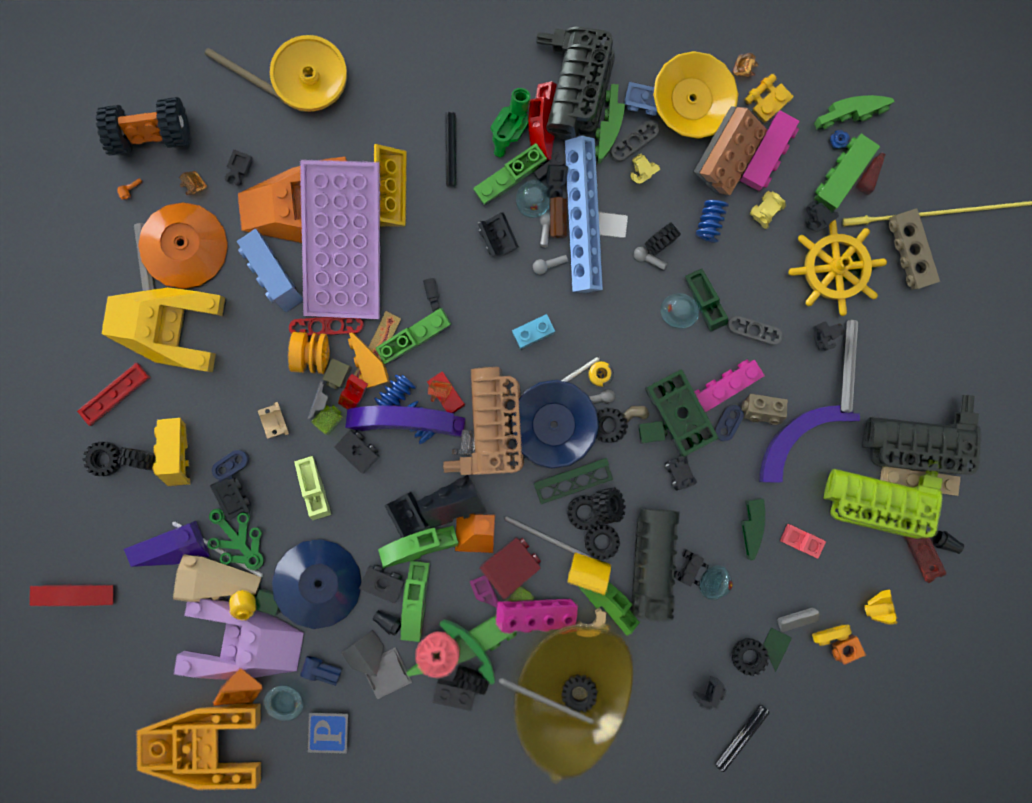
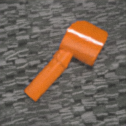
M138 178L127 186L118 187L119 197L122 200L131 196L129 190L142 182L141 179Z

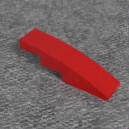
M113 585L30 586V606L113 605Z

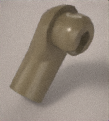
M631 406L624 413V417L627 418L628 422L633 417H640L644 420L649 417V411L644 406Z

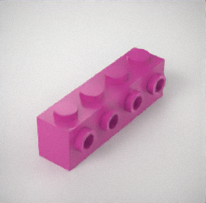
M781 110L778 111L739 181L757 191H760L763 187L767 188L772 179L769 177L772 170L776 171L781 163L778 159L781 154L785 155L790 147L787 144L790 138L794 139L799 131V128H797L799 120Z
M747 359L738 364L739 369L734 372L730 369L723 373L721 380L716 382L714 379L705 385L706 389L700 392L699 389L694 391L704 411H709L764 377L765 375L755 360L749 362Z
M571 599L498 602L496 625L501 632L508 634L514 631L529 633L532 630L548 632L550 629L567 631L570 628H576L578 606Z

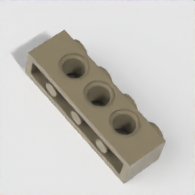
M918 209L889 217V228L894 233L896 239L894 243L901 255V266L907 274V285L911 287V290L940 282ZM905 227L910 231L909 236L904 234ZM911 245L915 248L914 255L910 252ZM916 264L921 266L920 273L915 269Z

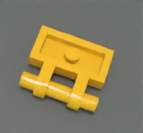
M771 74L768 78L765 77L756 89H752L744 99L748 105L753 101L757 104L752 111L764 124L794 97L782 83L776 88L773 86L772 83L777 80L774 74ZM766 90L769 94L762 99L760 94Z

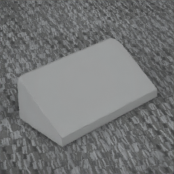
M812 607L779 617L777 621L780 631L785 632L817 622L819 611Z

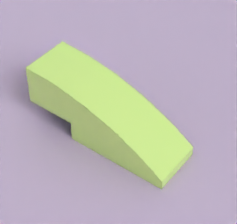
M310 456L294 461L309 517L312 520L331 515L314 457Z

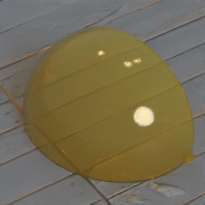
M584 624L571 625L553 632L532 652L518 681L517 686L564 707L566 706L565 702L563 703L562 690L566 680H569L571 676L575 677L576 674H579V676L586 675V678L590 677L592 682L596 684L597 699L595 705H593L591 710L587 709L585 713L580 711V714L594 720L592 724L516 691L515 722L521 744L530 759L542 770L549 773L551 780L558 782L561 778L579 776L593 767L614 741L627 712L633 683L632 658L625 641L619 635L610 632V626L602 624V627ZM576 687L573 689L572 695L576 700H584L587 697V691L583 687Z

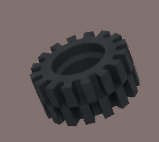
M670 222L644 244L655 256L676 240L681 233Z
M604 408L598 411L599 428L597 439L607 443L617 442L619 439H622L623 435L627 433L626 428H628V425H626L628 421L624 417L625 415L620 410L614 408ZM607 418H612L616 422V429L612 433H607L603 429V422Z
M110 442L93 443L92 446L86 448L88 451H84L83 455H86L83 458V461L86 462L84 468H88L87 471L94 476H110V474L116 473L115 470L120 468L118 466L120 464L118 463L120 455L118 451L120 449L116 448V445L110 444ZM100 452H106L109 456L108 464L103 467L99 466L96 462V456Z
M121 447L118 463L134 468L153 470L156 456L150 452Z
M611 487L596 491L597 494L594 495L596 499H593V503H595L593 509H596L594 513L595 516L598 515L597 519L605 524L620 522L624 518L623 515H625L623 509H626V505H623L625 499H622L623 494L619 493L620 490Z
M581 495L570 502L567 516L571 524L577 529L591 530L600 522L597 519L598 515L595 516L594 513L596 509H593V506H595L593 499L595 498ZM582 505H588L592 509V516L588 520H581L577 515L578 508Z
M600 524L588 531L585 536V546L588 553L595 559L608 560L618 552L620 538L613 528ZM599 535H606L610 540L609 546L604 550L598 549L595 546V539Z
M743 639L742 642H738L737 646H734L733 649L735 650L731 654L733 656L732 662L740 672L747 676H754V674L759 675L761 674L760 671L764 672L766 670L764 667L769 664L767 662V659L769 660L768 651L760 642L754 639ZM748 650H754L757 653V660L753 664H746L743 660V655Z
M461 666L457 668L453 683L458 685V687L481 695L486 694L490 683L481 672Z
M576 674L575 677L571 676L563 686V703L565 702L567 708L570 707L571 710H576L578 713L580 711L585 713L587 709L591 710L597 699L595 682H592L590 677L586 678V675L579 676V674ZM583 687L587 691V697L584 700H576L572 695L574 688Z

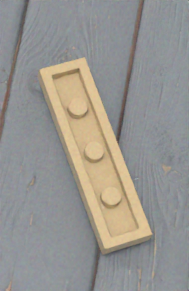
M882 466L880 480L916 487L918 486L920 476L925 475L926 472ZM938 474V478H942L940 489L942 494L958 496L961 477Z

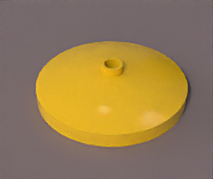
M302 35L286 41L277 49L270 64V79L276 94L285 104L301 111H317L330 106L340 97L346 85L347 69L344 58L335 45L318 36Z

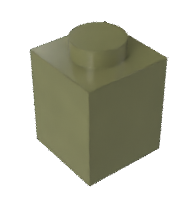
M332 358L323 380L327 381L326 385L337 389L339 386L343 388L352 367Z

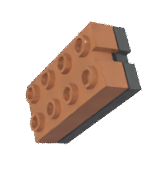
M731 106L695 168L694 173L701 180L707 181L706 185L714 192L731 195L766 134L767 129L748 108Z

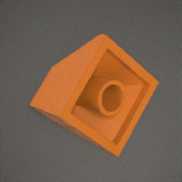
M472 513L469 518L464 519L463 516L456 518L458 546H455V551L493 553L495 514Z

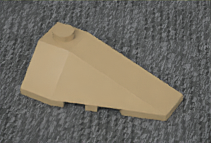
M183 555L177 569L173 599L198 602L200 599L212 597V600L219 599L220 596H232L240 590L256 595L261 577L204 557Z

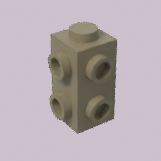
M749 394L742 401L741 411H744L743 418L750 419L752 422L763 421L771 425H779L787 418L788 400Z

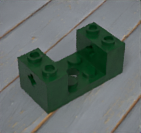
M682 369L645 388L652 403L657 406L673 436L672 440L681 456H686L719 439ZM680 407H685L688 410V415L684 419L677 415Z

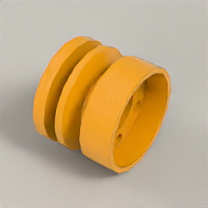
M293 332L290 337L288 350L290 372L304 373L307 365H309L310 373L315 374L317 370L319 374H325L330 356L327 334H321L318 337L317 333H313L309 342L307 333Z

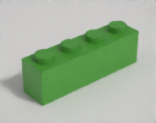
M862 133L857 138L853 137L847 145L849 149L846 153L842 152L838 157L836 168L829 170L825 176L827 178L825 184L821 183L815 190L817 195L813 200L823 203L831 212L839 207L880 147Z

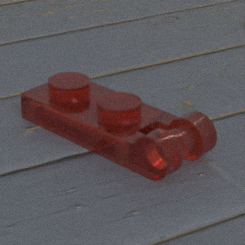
M906 537L927 583L934 581V578L938 576L943 577L946 575V570L929 537L919 539ZM934 565L935 570L931 571L929 567Z

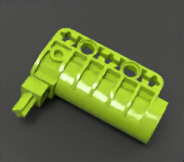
M928 459V467L930 464H939V461ZM832 469L825 486L824 499L832 501L831 516L835 520L912 539L932 537L937 530L942 504V492L940 491L942 478H938V471L926 470V474L920 476L918 486L909 487ZM836 509H838L840 517H838V513L835 512ZM928 526L929 528H931V531L926 533V529Z

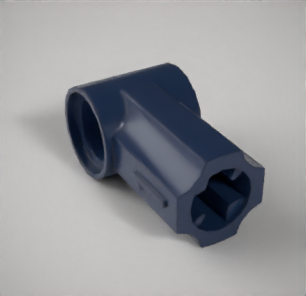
M306 656L300 676L307 680H319L336 686L342 669L325 664L316 657Z

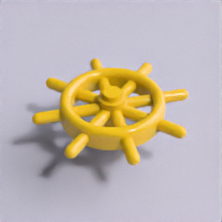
M836 220L829 224L830 235L822 238L815 244L804 235L798 237V241L807 247L809 252L806 256L804 267L791 268L788 273L791 276L805 274L810 287L814 290L806 300L807 306H812L821 295L828 299L838 300L839 314L845 316L847 314L846 298L854 296L860 291L871 299L878 297V294L866 284L870 279L872 267L885 266L887 260H871L868 250L862 244L870 233L868 228H864L857 238L849 235L838 234ZM839 243L849 247L841 257ZM831 244L832 257L822 250L824 246ZM854 252H856L860 261H852L851 256ZM816 256L827 264L814 266ZM861 269L859 279L848 270ZM828 272V274L820 282L816 276V273ZM834 277L837 291L827 288ZM843 277L850 281L854 286L848 290H844Z

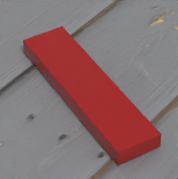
M135 363L77 412L88 426H92L145 383L150 376L139 363Z

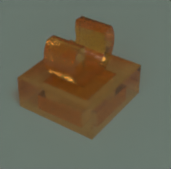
M752 53L739 55L733 73L737 76H754L755 73L752 72V68L758 67V63L755 61L756 56Z
M196 171L184 172L179 177L182 181L180 187L188 189L185 193L186 195L203 191L206 187V184Z
M433 380L428 387L431 401L434 402L436 396H440L442 398L441 403L444 404L451 392L452 384Z

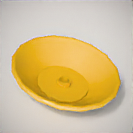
M696 51L678 54L666 62L656 77L653 94L657 112L665 124L682 136L698 139L715 135L730 107H737L739 95L735 78L727 66L711 54ZM690 96H693L695 101H691Z

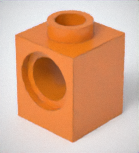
M853 634L849 635V638L846 640L831 643L833 647L831 651L835 660H839L844 665L866 655L858 637ZM849 645L850 652L844 655L843 649Z

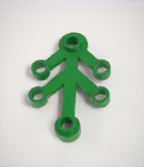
M213 509L209 514L210 521L218 524L232 541L211 538L208 540V547L212 550L217 548L239 549L244 556L232 555L226 552L221 554L220 562L222 564L243 563L250 570L259 569L264 562L263 555L259 552L262 530L258 527L250 530L249 535L252 538L250 550L246 545L247 527L250 521L249 514L240 513L238 515L239 534H237L225 520L226 517L222 509ZM215 513H218L220 516L218 520L214 519ZM242 515L247 517L246 522L241 521ZM254 530H258V537L253 535ZM212 540L217 542L216 547L211 545ZM224 555H228V556H229V561H228V562H225V561H224V559H223ZM252 557L256 558L255 564H252L250 561Z

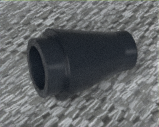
M938 531L933 537V544L938 549L960 554L964 549V544L947 531Z
M379 610L373 617V621L388 635L392 634L395 636L401 628L400 618Z

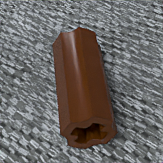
M563 197L550 198V237L552 238L567 237V199Z

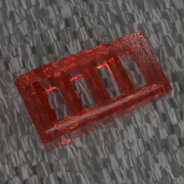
M883 152L874 158L856 185V188L866 195L871 194L875 189L886 155Z

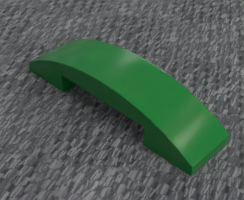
M443 619L440 626L452 639L458 634L483 662L479 666V671L492 685L495 682L494 670L483 646L466 629L454 622Z

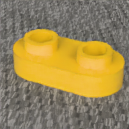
M840 625L812 634L814 643L823 646L830 644V640L837 639L841 641L848 639L852 631L850 625Z

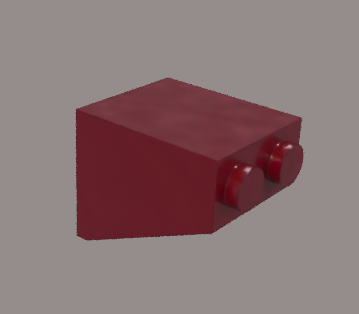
M515 537L480 566L481 571L503 599L507 598L541 569L539 565L541 560L535 553L531 555L527 550L530 546L523 537L521 539Z

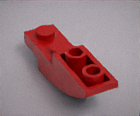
M552 81L538 84L536 98L530 99L528 120L530 145L532 146L536 143L547 160L551 159L554 136L546 129L557 84Z

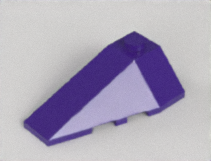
M196 521L124 549L131 567L180 564L183 555L204 558L210 556Z

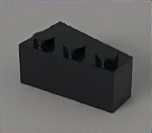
M469 475L459 478L446 487H442L431 495L417 501L420 512L430 528L452 523L453 519L461 516L464 519L469 518L470 514L480 511L481 514L487 512Z

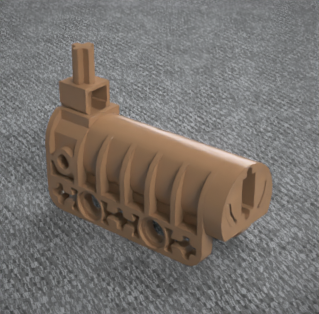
M500 367L471 369L475 453H472V457H460L458 461H444V473L461 472V475L520 471L524 466L519 412L520 384L511 376H502V369ZM509 382L514 384V387H511V394L513 393L515 397L506 396V394L510 395V390L506 388ZM514 400L515 408L508 410L507 403ZM516 412V416H512V420L516 422V426H513V433L517 432V436H508V433L512 432L511 427H508L511 417L507 416V413L512 414ZM512 438L516 439L518 443L515 449L509 447V441ZM509 452H518L519 455H514L513 458V455H509ZM514 459L519 463L515 466V469L513 465H510V461Z

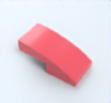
M787 524L780 539L781 542L819 559L826 541L790 524Z

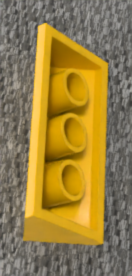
M374 144V162H380V226H405L406 151Z

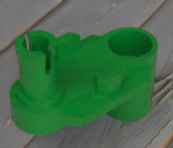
M516 88L512 91L510 106L502 108L490 127L493 133L492 141L495 145L494 154L497 157L505 156L506 147L511 142L518 141L529 124V116L527 114L531 95L524 88Z

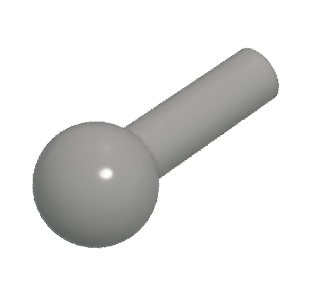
M544 213L540 217V223L543 226L540 246L544 248L548 247L550 213Z
M638 247L634 250L633 256L636 261H647L663 270L666 269L668 263L650 255L645 247Z
M566 255L548 261L538 259L533 263V271L536 274H544L548 268L568 262V258Z
M605 389L601 394L590 396L589 398L593 404L599 402L611 404L615 400V393L610 389Z

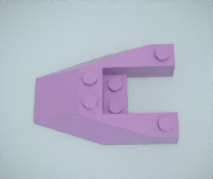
M211 597L200 599L198 602L187 601L184 616L226 623L220 657L188 651L179 653L176 659L174 674L193 678L229 680L239 668L252 678L298 670L304 636L303 631L273 615L257 610L247 620L235 619L230 614L229 599L219 598L212 600Z

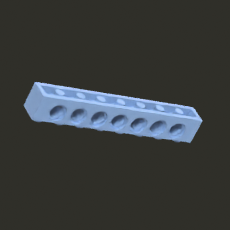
M579 136L565 140L566 166H568L567 191L573 292L588 293L603 290L595 139Z

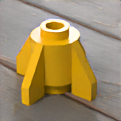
M890 589L881 591L867 601L868 605H864L867 617L871 616L872 620L888 625L897 624V615Z

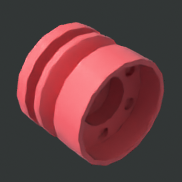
M437 631L429 634L419 644L416 651L418 667L423 673L431 677H442L449 674L460 658L458 641L455 638L452 639L447 632ZM433 651H434L435 653H437L438 651H440V652H441V655H440L441 658H437V660H436V659L434 658L435 654L433 653Z

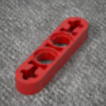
M361 318L294 319L289 324V331L292 334L297 332L293 330L297 323L300 326H307L306 322H309V333H307V329L299 330V332L307 333L308 336H312L313 333H317L318 336L321 334L344 335L351 332L358 334L364 329V322ZM344 320H347V324H352L354 320H356L358 323H360V326H357V330H354L353 327L349 326L346 327L347 331H344ZM340 321V330L333 331L331 329L332 322ZM321 322V331L314 332L312 330L313 323Z

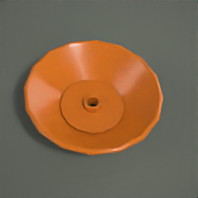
M182 202L166 205L149 217L141 229L138 247L141 261L152 277L166 286L185 289L201 286L215 277L225 262L228 244L225 230L214 214L199 205ZM179 240H184L182 246H178Z

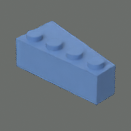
M254 229L237 241L240 246L238 249L239 253L244 259H248L249 263L247 265L252 273H257L258 277L256 280L262 288L265 287L268 291L265 294L271 303L275 302L285 312H288L303 302L302 295L298 293L292 280L284 273L285 269L274 258L276 257L257 229Z

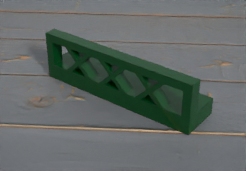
M607 458L534 482V486L540 503L544 504L611 481L613 477L609 468V462ZM605 467L608 475L607 478L600 480L594 477L597 469ZM582 474L590 477L587 485L584 486L575 483L578 476ZM565 480L571 482L572 485L569 491L563 492L557 489L560 482ZM547 486L554 489L551 497L543 499L540 489Z

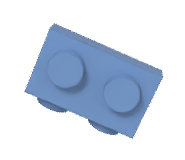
M629 82L624 100L627 110L638 112V109L646 110L645 114L654 116L658 113L653 96L654 87Z

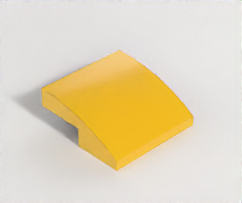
M575 552L567 582L605 595L611 564Z

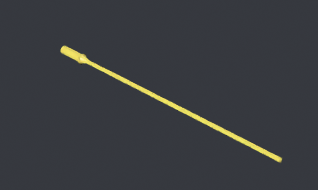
M1032 201L922 212L919 215L930 216L1032 205ZM865 215L864 217L845 218L842 220L843 226L868 225V223L873 221L889 220V217L892 216L868 217Z

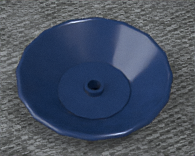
M560 380L539 382L525 390L519 398L522 455L534 464L552 469L567 467L584 458L595 444L599 428L597 409L588 394L576 385ZM511 416V432L512 435L517 436V432L513 433V426H516V422H513ZM552 421L558 423L556 428L551 427L550 423ZM512 438L513 441L515 442L516 446H517V445H518L517 440L514 439V438Z
M321 539L304 541L288 550L276 565L272 580L274 600L282 614L296 625L311 629L330 627L346 618L357 604L361 591L359 589L361 585L360 569L352 555L337 543ZM316 580L321 581V587H315L314 583Z

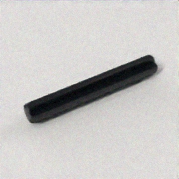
M446 112V185L448 187H455L457 185L455 112Z
M761 705L716 763V767L719 770L725 772L770 714L767 708Z

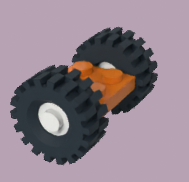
M179 97L158 99L156 102V112L130 116L125 114L121 105L99 107L96 111V127H98L97 133L100 136L99 140L103 144L102 148L105 150V153L108 156L128 154L131 152L132 144H142L143 142L163 141L167 148L188 146L190 143L189 122L187 121L188 117Z

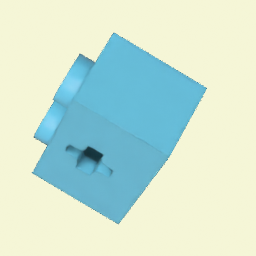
M545 314L512 330V334L521 350L555 334V330L548 315Z

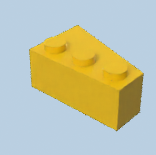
M181 418L157 420V427L154 428V435L156 437V445H154V455L156 456V463L153 465L154 474L167 486L191 484L190 478L186 477L185 469L186 466H189V460H185V448H188L186 424Z

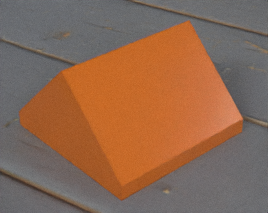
M239 668L222 687L213 701V706L253 703L262 690V685Z

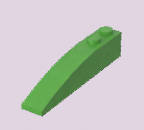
M496 615L469 631L479 641L485 651L488 649L493 651L500 646L499 642L504 639L509 641L517 635V631L509 634L501 632L496 625ZM461 637L456 639L460 647V658L457 664L477 656ZM438 651L437 653H434V654H435L434 658H435L436 660H437V658H441V657H440V655H441V652H440V651ZM418 664L407 671L408 676L425 674L418 667Z

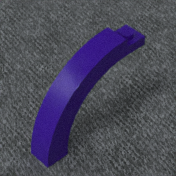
M840 405L827 406L807 411L789 421L774 436L764 454L759 482H783V469L787 455L794 443L805 432L826 422L860 421V413H853V411L849 413L840 410Z
M366 406L347 409L345 428L358 431L408 429L464 437L465 418L454 416V413L425 408Z

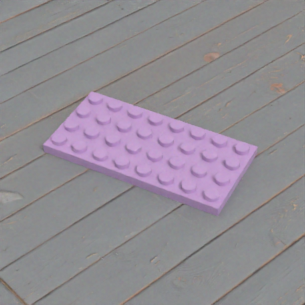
M300 160L303 316L379 319L380 162Z

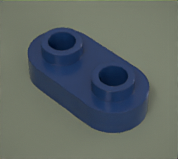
M731 405L724 410L714 429L719 440L728 441L733 438L744 417L741 407ZM731 411L736 413L735 418L730 417ZM722 428L727 430L726 435L721 434Z
M242 450L232 451L213 465L212 475L218 480L230 475L233 476L247 466L249 461L247 453ZM238 456L242 458L241 463L236 461ZM222 467L226 468L225 474H222L220 471Z

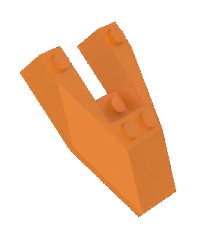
M337 157V158L324 159V160H321V161H348V160L346 159V157ZM301 166L291 168L238 193L243 232L250 233L257 229L263 236L302 243Z

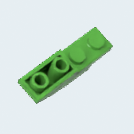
M611 84L610 90H606L605 102H609L608 109H605V121H601L600 127H598L595 134V139H599L598 146H595V156L598 157V164H601L611 151L622 124L625 104L617 103L619 84Z
M875 95L843 99L834 102L828 108L830 113L818 117L814 125L816 129L822 127L827 129L835 125L834 122L838 120L844 122L853 118L854 122L860 119L863 122L872 118L874 113L878 112L880 115L887 112L895 101L893 98Z
M535 143L506 163L502 169L474 187L473 190L485 205L522 181L545 162L547 158Z
M439 308L413 326L404 329L380 344L375 349L384 364H387L435 337L439 332L452 324L444 310Z
M453 526L438 530L431 528L396 540L378 549L382 566L386 568L420 559L421 555L458 546V540Z
M410 561L403 599L401 640L421 642L430 563Z
M608 582L605 595L578 586L597 609L602 606L626 636L630 635L639 625V620L629 610L633 604L610 582Z

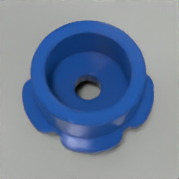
M837 130L835 134L831 135L833 147L839 149L845 148L848 145L849 135L847 132Z

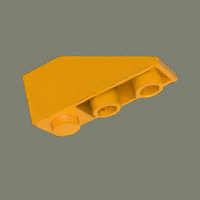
M349 333V346L351 350L354 349L356 354L354 362L356 367L360 368L362 374L359 375V378L368 383L367 389L390 383L387 368L383 361L356 334Z

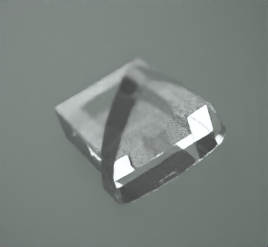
M462 430L461 449H452V455L472 456V453H475L474 431Z

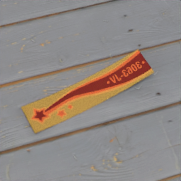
M385 311L369 345V348L380 359L381 357L375 348L393 337L401 318ZM357 368L354 374L358 378L359 375H362L360 368Z

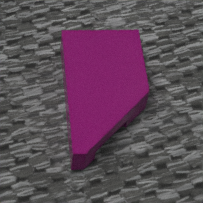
M483 575L471 580L470 584L476 599L497 608L499 601L488 578Z

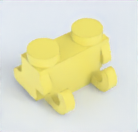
M639 154L632 161L636 172L639 171L640 175L637 177L636 174L631 172L630 177L636 183H643L658 172L660 167L653 162L649 163L645 155Z
M767 191L763 196V202L760 206L755 205L750 212L753 219L758 221L765 229L769 227V223L774 215L786 207L785 200L773 191Z

